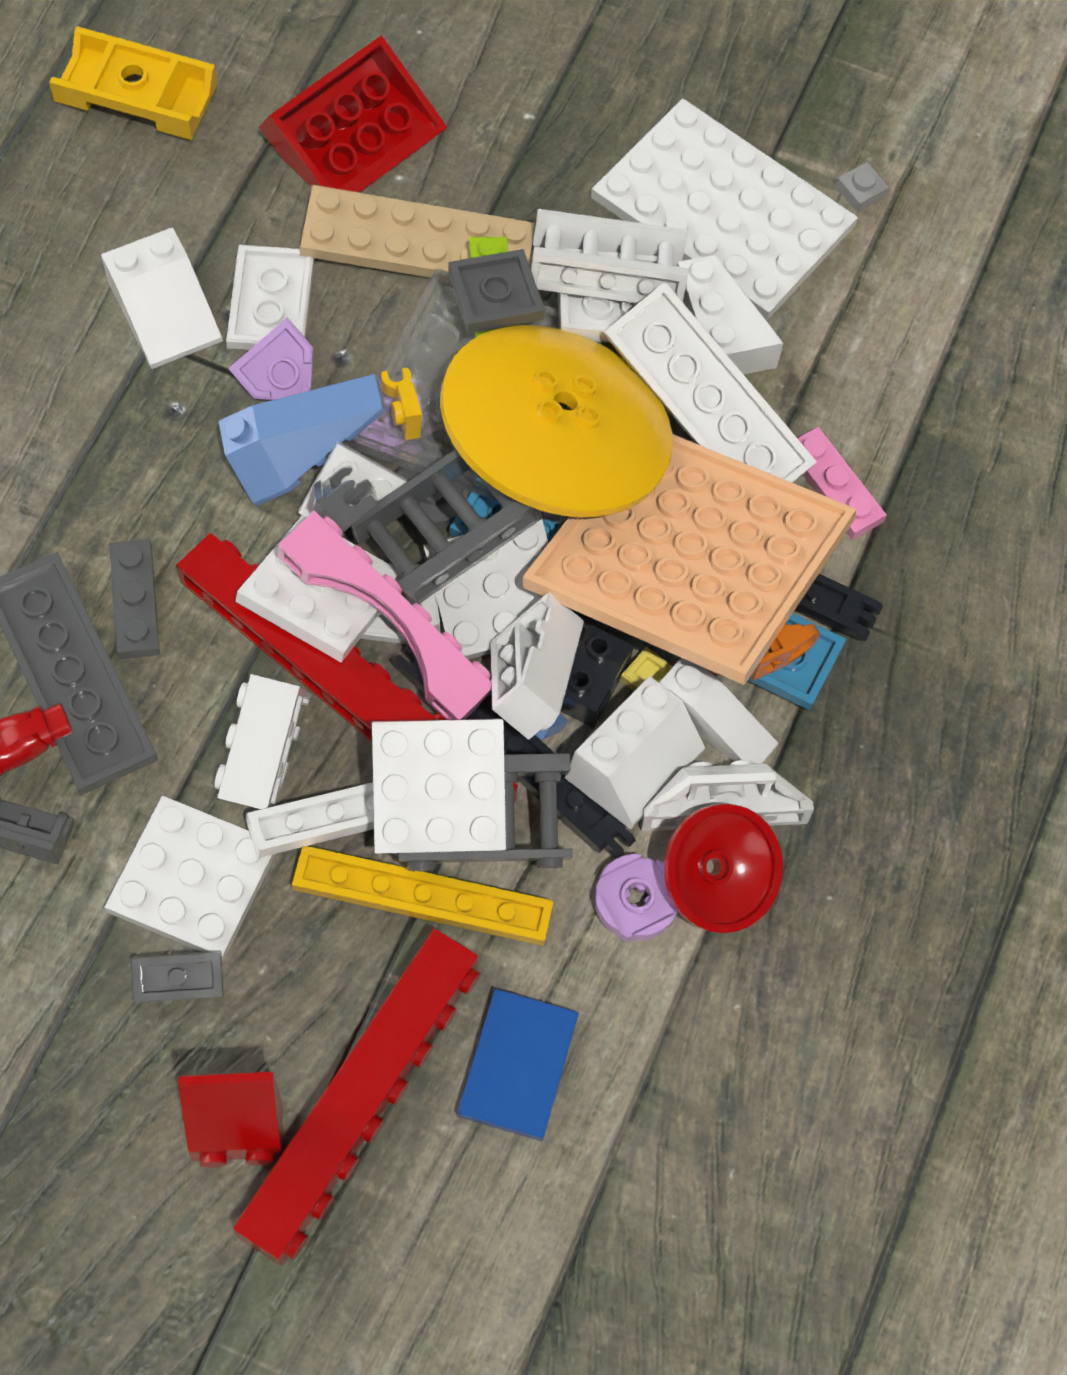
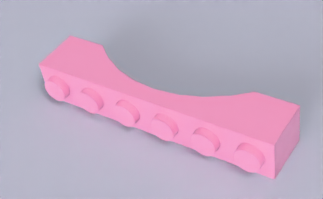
M313 511L278 544V557L307 585L329 587L349 593L372 605L386 616L405 637L417 659L423 678L426 701L446 720H465L492 692V682L490 681L492 677L489 671L478 661L471 663L460 652L462 647L448 632L441 634L430 623L432 618L418 603L411 605L401 595L403 592L402 588L388 574L381 576L371 566L373 563L372 559L360 546L355 545L351 547L341 537L343 532L336 522L328 516L322 518Z

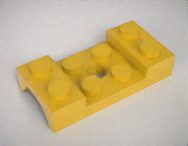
M77 26L74 31L72 57L62 77H51L49 84L55 102L87 111L92 103L153 120L156 122L157 131L192 140L218 85L214 64ZM133 74L142 76L137 82H127L124 80Z

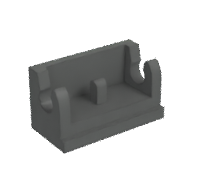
M351 466L342 467L326 481L322 482L319 480L314 484L316 502L336 522L342 532L378 504L375 488L368 479L357 483L355 488L354 480L341 483L342 479L345 476H349L352 472Z
M0 798V848L59 865L75 824L74 819L69 818L65 814L60 813L57 816L4 801Z

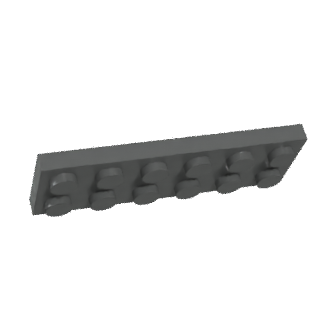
M56 552L0 576V626L38 706L41 705L45 710L61 703L65 709L73 733L58 739L57 747L80 796L158 761L157 754L59 553Z

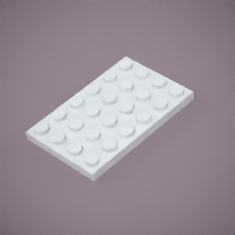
M683 98L592 188L591 192L592 199L624 221L688 230L682 261L715 255L765 320H768L847 236L856 226L858 219L856 215Z

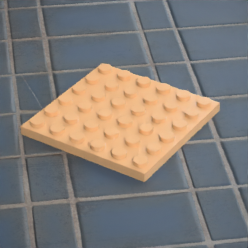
M672 434L671 460L664 477L656 489L636 506L619 513L600 517H569L524 574L523 588L541 596H545L550 592L561 605L745 685L854 522L856 508Z

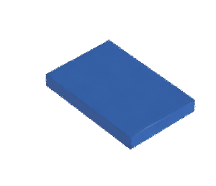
M494 989L457 1117L543 1142L579 1012Z

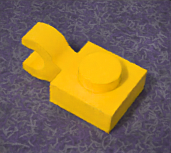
M407 367L402 368V381L399 382L390 380L387 370L382 371L381 389L387 396L393 397L396 400L391 402V414L394 425H401L404 439L412 440L421 438L422 411L414 384L411 382V372Z

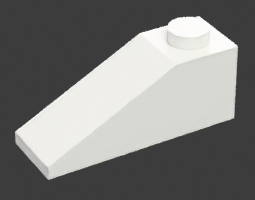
M680 658L660 681L662 686L683 701L699 736L734 762L750 760L755 764H763L778 746V742L729 689L704 667Z

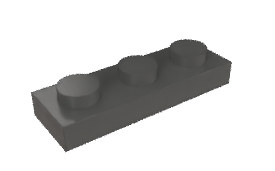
M150 539L109 543L119 659L160 655Z

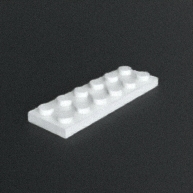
M666 282L662 283L604 331L605 337L658 397L663 406L696 444L792 483L817 463Z

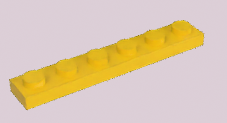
M310 846L302 847L292 882V889L294 891L541 946L545 944L554 903L553 900L427 872L408 871V868Z

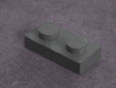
M221 951L131 958L134 1003L223 997L224 995Z

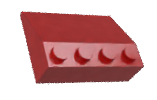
M380 35L270 114L258 128L281 159L311 187L316 185L360 193L445 130L447 126L386 40Z

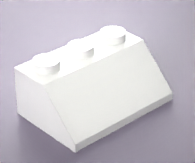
M649 676L575 751L570 763V772L565 776V779L628 828L632 829L643 817L645 807L683 767H688L695 762L704 752L705 746L683 701Z

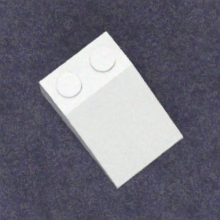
M173 227L101 254L107 281L151 369L223 341L189 258Z

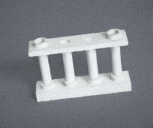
M538 209L533 239L534 251L531 272L538 290L632 303L641 302L662 283L666 282L683 302L688 268L678 267L677 264L683 260L688 230ZM560 248L582 249L583 253L560 250ZM598 251L621 253L620 258L599 256ZM636 254L658 256V264L636 261Z

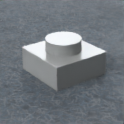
M868 162L838 177L836 188L857 212L886 197L889 190L888 185Z

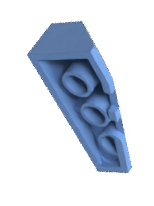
M373 374L252 405L218 422L225 456L252 503L259 506L292 491L301 483L299 478L314 465L320 467L326 462L327 454L333 450L337 441L341 443L343 441L350 442L385 413L386 408L379 377Z

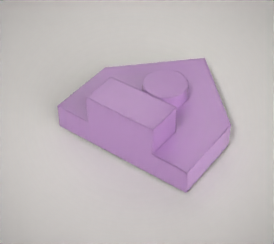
M286 317L236 361L229 370L254 399L275 400L307 392L312 389L314 347L292 321Z

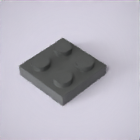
M524 249L448 262V274L468 333L544 320L545 309Z

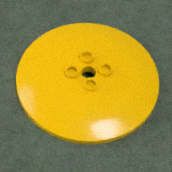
M535 325L510 326L489 331L474 338L459 350L449 364L442 382L440 392L442 419L451 442L460 456L492 487L532 508L569 517H600L619 513L645 500L659 485L669 466L672 456L673 439L670 421L662 402L623 358L605 346L581 335L557 328ZM559 403L566 404L571 410L562 409Z

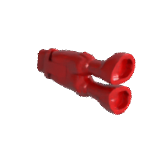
M61 703L45 710L40 705L32 709V711L21 712L0 719V776L31 762L49 749V745L54 748L58 746V739L73 733Z

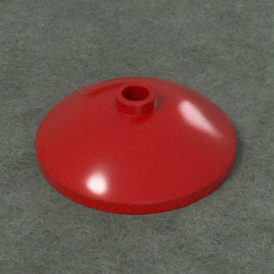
M713 804L703 807L689 815L678 826L667 846L664 859V880L669 898L680 915L700 929L716 933H732L750 927L768 912L781 886L783 858L777 837L768 823L748 808L734 804ZM712 859L714 862V869L709 874L707 871V863L709 860Z

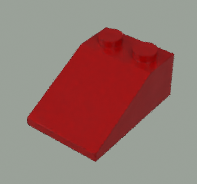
M274 1072L179 1076V1092L187 1147L193 1162L200 1161V1166L207 1168L226 1166L227 1160L245 1159V1163L248 1165H267L273 1163V1157L282 1156L283 1103Z

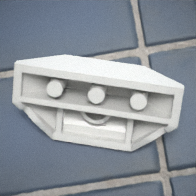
M750 760L735 761L729 766H713L710 762H696L688 767H683L645 807L641 820V831L676 830L693 812L713 804H734L748 808L761 816L769 826L808 824L814 806L812 800L767 764H755Z

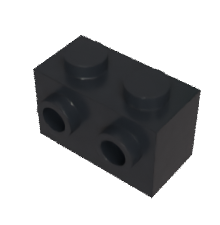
M589 624L583 637L580 636L560 712L594 728L618 686L622 673L631 663L634 645Z

